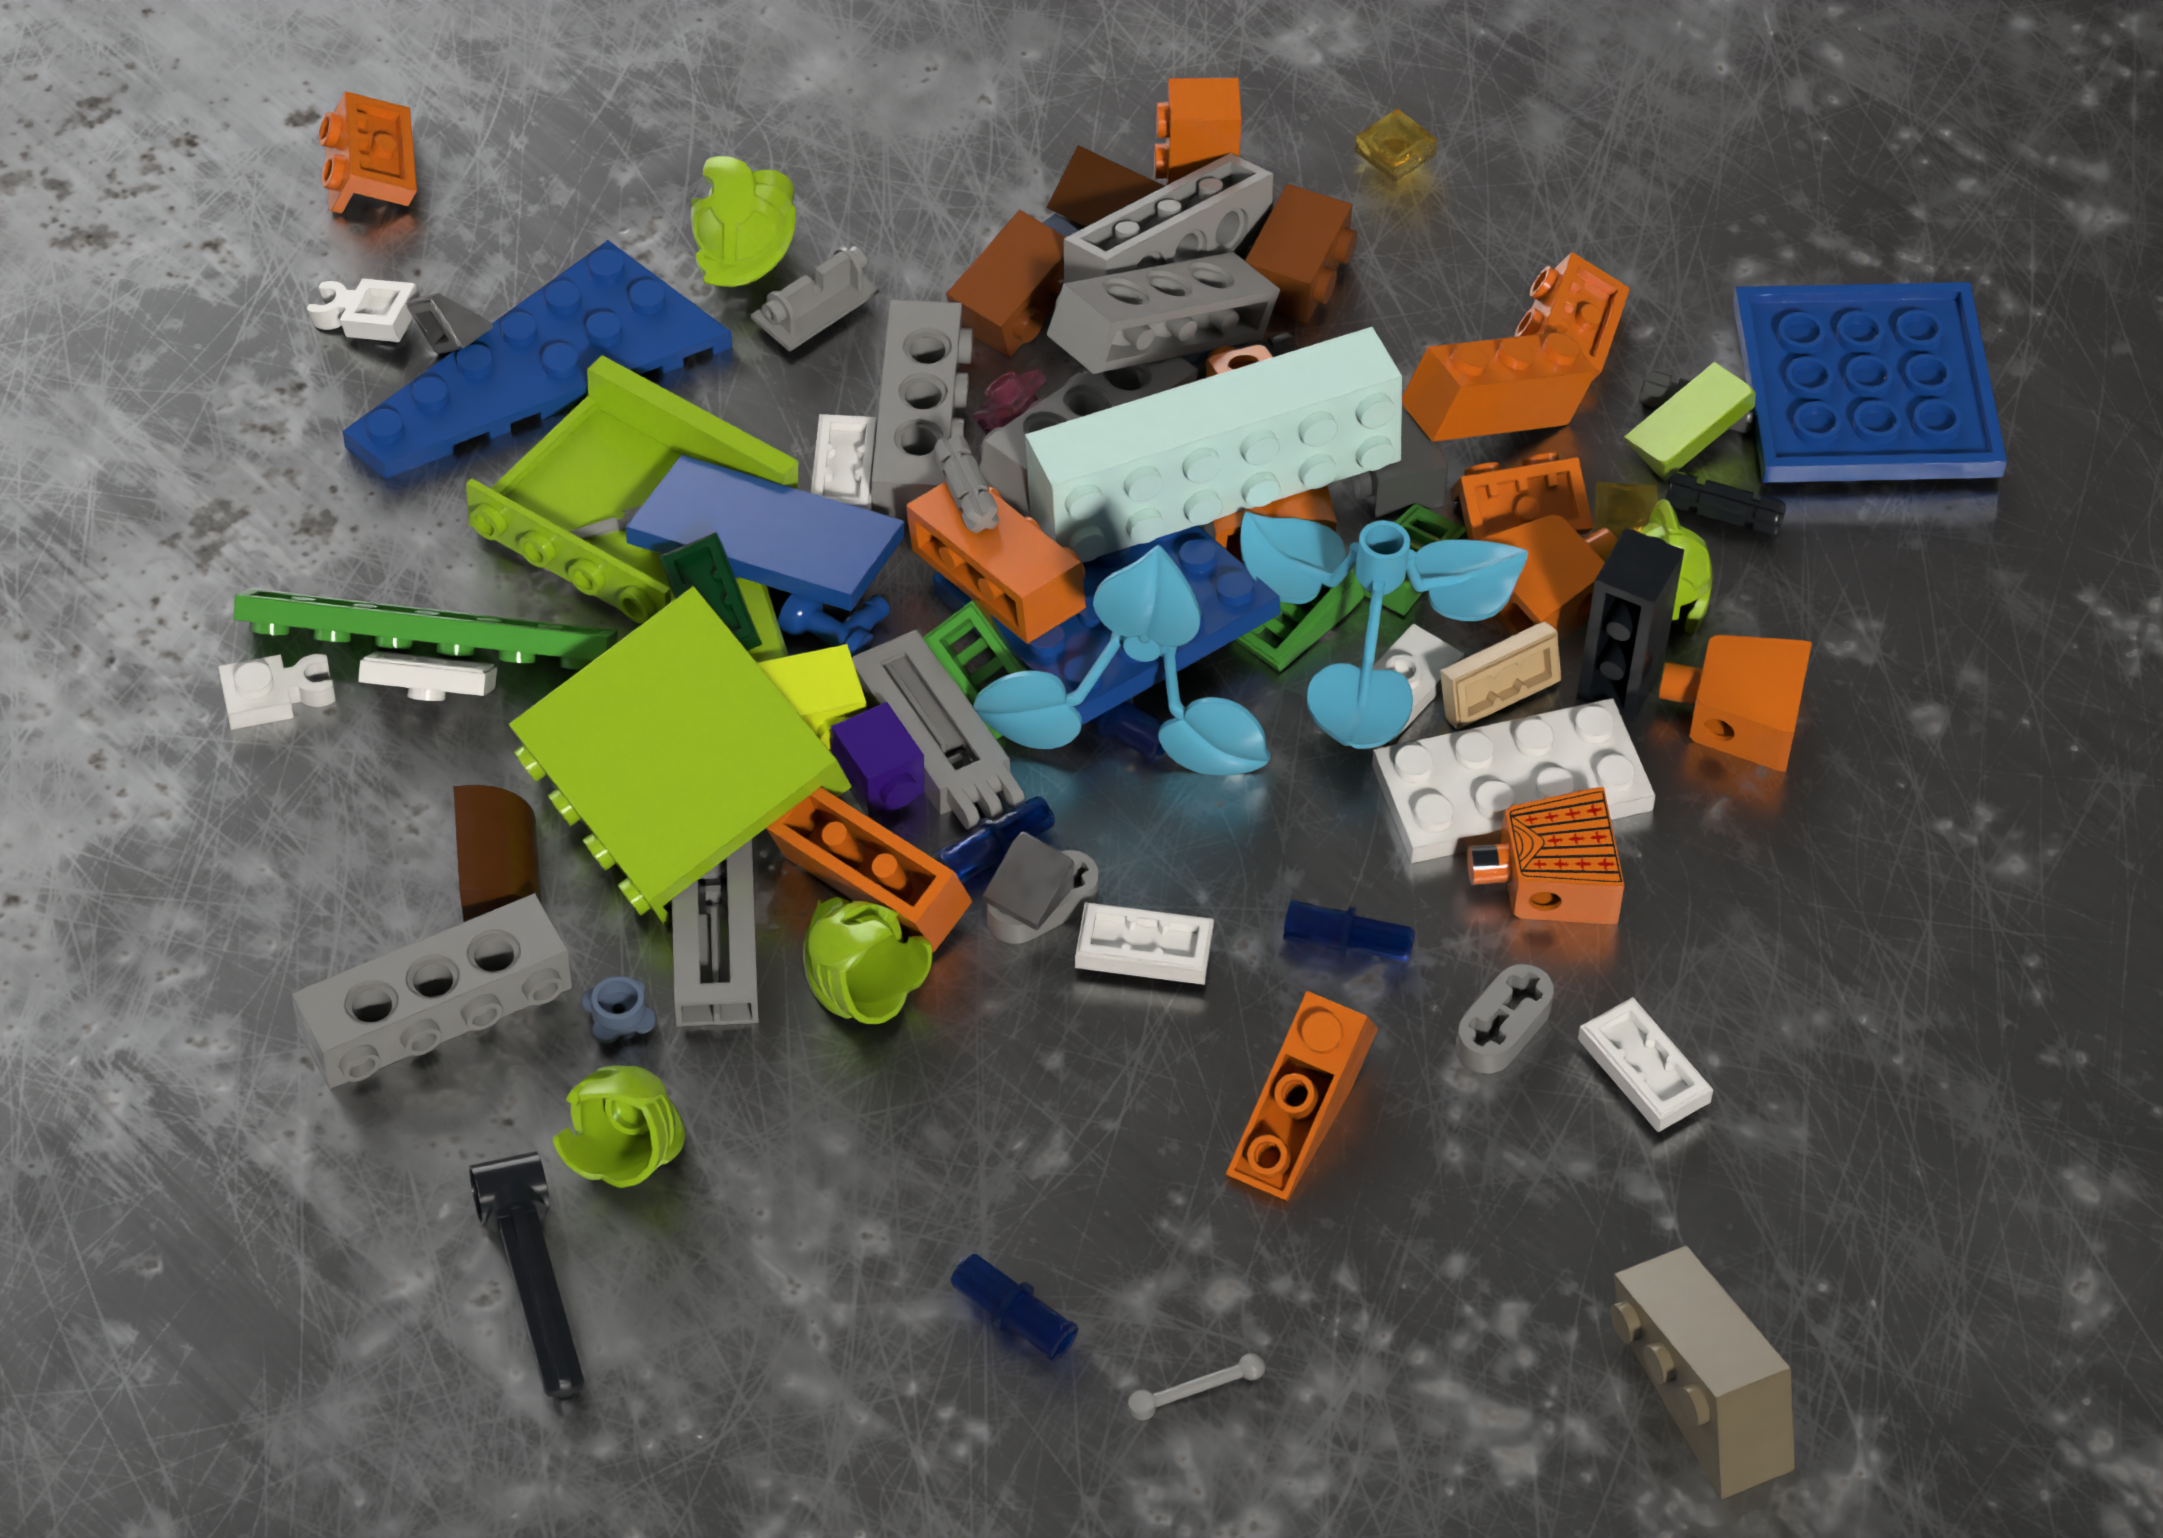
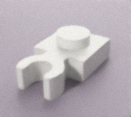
M362 278L356 290H347L340 282L326 281L321 282L319 286L325 305L309 304L307 311L313 326L318 329L329 330L342 326L346 337L400 342L413 318L406 303L421 296L415 283Z
M281 654L218 666L231 730L292 719L291 704L302 702L311 707H323L336 701L332 680L311 682L317 678L330 676L327 655L325 654L308 655L300 659L295 666L288 668L283 667Z

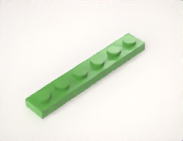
M251 588L235 595L233 620L252 622L251 631L260 634L288 635L291 626L314 629V639L329 642H350L351 633L375 636V646L390 649H411L413 640L437 643V653L452 656H473L474 647L499 650V660L514 663H535L536 654L560 657L561 667L575 670L583 669L617 643L618 630Z

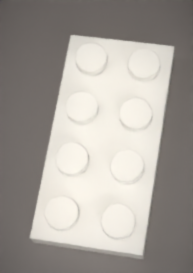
M1613 698L1373 750L1372 766L1411 864L1467 852L1469 846L1500 844L1504 811L1510 806L1591 788L1604 787L1611 820L1653 811L1656 795Z

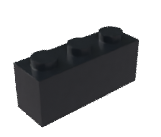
M1625 527L1595 579L1576 699L1586 703H1593L1613 698L1620 715L1629 720H1635L1663 670L1684 549L1668 544L1660 538L1647 536Z

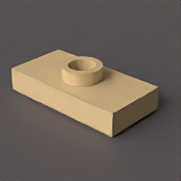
M1543 621L1441 669L1445 720L1459 730L1561 681L1557 630L1546 621Z

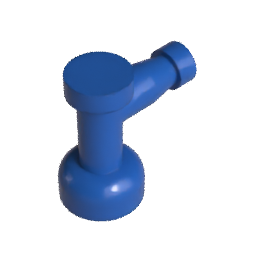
M791 594L781 609L778 624L780 629L791 636L801 637L810 632L832 647L848 644L851 657L872 648L874 636L869 631L875 623L881 622L889 615L890 608L882 597L873 595L863 604L862 608L853 612L841 623L823 612L822 602Z

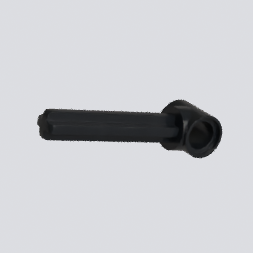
M537 1151L470 1165L469 1177L476 1212L481 1225H487L490 1230L501 1233L544 1392L548 1397L569 1398L572 1393L583 1388L584 1377L540 1224L547 1211L550 1210L548 1187L540 1156Z

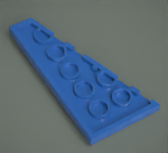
M607 240L494 321L492 329L464 349L451 352L343 430L345 448L387 479L453 454L455 444L484 433L490 439L511 432V423L538 414L540 419L543 420L575 408L588 396L587 369L602 355L638 375L659 368L664 374L683 367V358L710 349L714 355L732 348V332Z

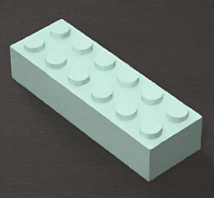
M1372 326L1025 434L1031 518L1056 543L1063 548L1068 547L1072 549L1082 562H1088L1099 556L1137 544L1149 543L1156 538L1187 528L1208 524L1238 511L1262 507L1273 501L1310 489L1322 488L1329 483L1367 471L1379 470L1386 465L1401 461L1402 375Z

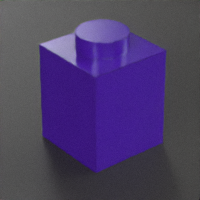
M888 702L831 726L832 755L837 759L852 786L849 791L867 817L871 818L889 809L902 808L916 797L924 794V754Z

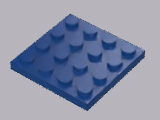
M1970 282L1746 286L1735 288L1733 306L1746 383L1756 392L1753 427L1763 483L1999 478L2004 476L2007 459Z
M1197 525L1156 538L1149 543L1137 544L1099 556L1092 561L1082 562L1086 572V577L1083 580L1086 608L1029 644L1025 643L995 617L992 616V618L1009 641L1026 670L1052 673L1063 682L1066 694L1079 687L1111 638L1112 631L1101 622L1093 606L1097 587L1109 575L1136 562L1157 545H1160L1187 579L1201 612V622L1196 636L1188 643L1177 646L1175 654L1177 672L1280 615V596L1257 576L1255 581L1238 559ZM939 572L932 576L935 595L955 613L972 601L968 595ZM976 627L973 628V630H974L980 637H982V635H981L980 632L977 630V628H976ZM1120 647L1084 701L1079 705L1073 706L1082 717V725L1164 680L1163 657L1159 656L1157 659L1149 662L1137 661L1128 656L1123 647Z

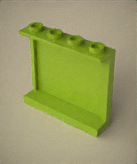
M602 355L587 369L588 396L491 488L473 478L466 483L468 525L474 528L482 537L488 540H496L523 555L532 565L546 568L573 583L582 593L594 595L623 611L631 620L637 623H644L675 600L659 556L663 554L628 544L626 529L588 540H583L569 531L616 517L617 520L624 518V514L628 512L622 511L642 506L681 455L798 489V460Z
M694 586L509 723V726L522 743L513 753L535 782L545 775L548 777L556 789L547 796L565 821L571 827L581 819L591 832L582 841L605 871L616 864L626 877L617 886L640 916L651 909L665 928L673 923L663 907L665 904L818 788L822 787L838 798L852 787L837 759Z

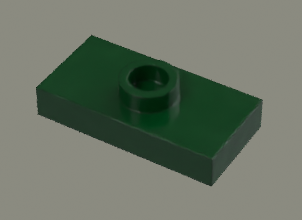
M717 532L659 556L675 599L694 586L747 651L762 645Z

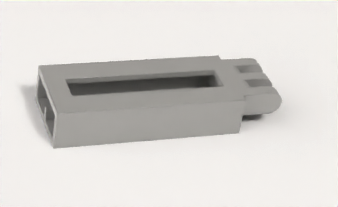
M918 628L852 657L866 700V709L869 710L888 702L924 754V793L940 815L953 810L966 829H970L980 824L979 813L973 804L975 802L988 819L1003 813L1001 802L996 795L998 792L1011 809L1025 804L1023 791L1010 773V758L976 710L973 709V706L954 679L950 677L924 641ZM963 748L973 763L964 767L963 757L960 753L950 758H947L945 755Z
M752 839L700 878L705 879L706 903H722L721 878H727L728 913L717 914V906H710L711 914H699L698 880L672 899L676 1027L759 1023Z

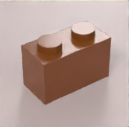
M1286 184L1245 259V262L1280 289L1272 313L1307 324L1318 302L1327 304L1335 286L1336 268L1339 262L1348 264L1356 246L1358 232L1350 229L1353 204Z
M1019 209L946 292L948 302L962 303V327L973 328V337L1009 359L1023 343L1031 342L1040 332L1044 319L1054 309L1056 300L1061 293L1064 284V238L1066 237Z

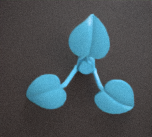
M1245 512L1243 516L1240 535L1241 557L1247 572L1255 581L1257 576L1280 596L1281 602L1292 604L1308 603L1319 594L1322 584L1331 588L1337 587L1354 566L1357 580L1366 591L1371 593L1361 669L1346 663L1329 665L1313 676L1307 690V707L1314 722L1342 745L1352 746L1356 749L1373 748L1389 742L1403 730L1412 712L1413 694L1406 677L1392 670H1373L1383 595L1389 594L1403 583L1407 573L1415 591H1429V603L1439 614L1460 621L1485 620L1496 615L1509 602L1527 561L1528 551L1526 549L1488 541L1451 539L1430 543L1415 552L1409 549L1410 537L1402 526L1395 522L1381 520L1372 522L1362 529L1359 543L1353 542L1350 545V551L1346 557V549L1341 537L1327 526L1310 520L1271 518L1251 512Z
M1160 545L1152 548L1136 562L1112 573L1097 587L1093 601L1095 613L1101 622L1112 631L1109 643L1075 691L1066 694L1063 682L1052 673L1021 671L1006 675L986 686L978 693L973 705V709L976 710L987 725L1017 744L1042 750L1062 747L1073 741L1081 730L1082 717L1073 706L1079 705L1084 701L1118 649L1123 647L1126 654L1137 661L1149 662L1157 659L1159 656L1163 657L1168 706L1175 718L1161 725L1158 739L1165 752L1175 762L1201 774L1238 775L1265 766L1271 759L1261 724L1252 713L1240 704L1229 699L1216 697L1197 699L1191 702L1187 708L1181 703L1175 654L1177 646L1188 643L1198 633L1201 612L1187 579Z

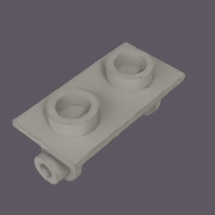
M856 246L850 249L840 247L835 251L833 257L816 267L815 273L811 276L805 274L781 291H773L768 294L767 303L752 313L751 319L788 351H792L877 295L879 288L862 275V269L867 266V259L862 250Z

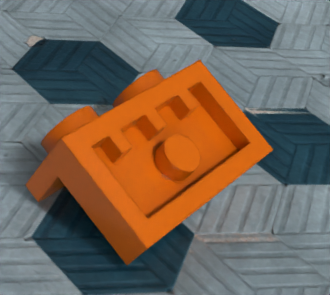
M345 91L334 112H326L319 130V144L325 146L326 152L321 183L324 188H328L329 210L342 214L353 193L409 206L417 192L410 107Z
M1571 252L1555 269L1546 266L1538 275L1529 293L1535 299L1534 304L1520 321L1514 337L1565 331L1569 337L1576 341L1580 351L1597 370L1593 378L1594 380L1604 367L1630 287L1574 252Z
M1543 453L1524 459L1522 461L1523 466L1503 470H1501L1500 464L1497 462L1478 464L1465 469L1464 476H1461L1450 490L1452 502H1460L1468 540H1478L1552 514L1562 516L1579 535L1587 534L1594 528L1579 457L1559 460L1558 453Z

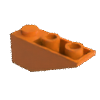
M1306 991L1227 1169V1176L1284 1201H1289L1348 1097L1377 1033L1378 1028L1368 1016Z

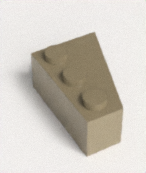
M1686 1245L1615 1273L1616 1304L1610 1307L1611 1320L1615 1331L1624 1343L1630 1345L1721 1500L1794 1471L1791 1367Z

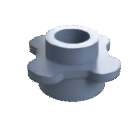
M612 976L602 980L595 988L585 992L582 997V1007L586 1012L591 1013L595 1024L592 1027V1033L597 1041L613 1043L619 1036H625L634 1031L644 1034L654 1028L656 1014L653 1010L647 1008L644 996L646 989L643 982L626 976ZM617 1009H624V1010H625V1011H624L623 1013H621V1014H615V1013L613 1012L614 1010H617Z

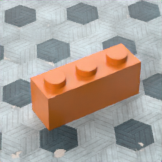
M1565 331L1428 346L1402 396V405L1432 442L1569 425L1597 370L1580 351L1576 341L1569 337Z
M946 481L908 503L906 509L912 551L972 600H980L993 617L1025 643L1029 644L1086 608L1083 582L1086 572L1079 556L1068 547L1063 548L1046 535L1033 518L1022 516L1008 505L995 488L988 486L989 490L987 492L993 496L998 507L996 514L999 522L992 530L984 528L979 533H974L967 529L961 516L963 513L958 510Z
M822 787L818 788L766 828L785 858L852 901L872 902L897 912V919L902 933L908 937H925L931 943L933 953L973 902L953 870Z

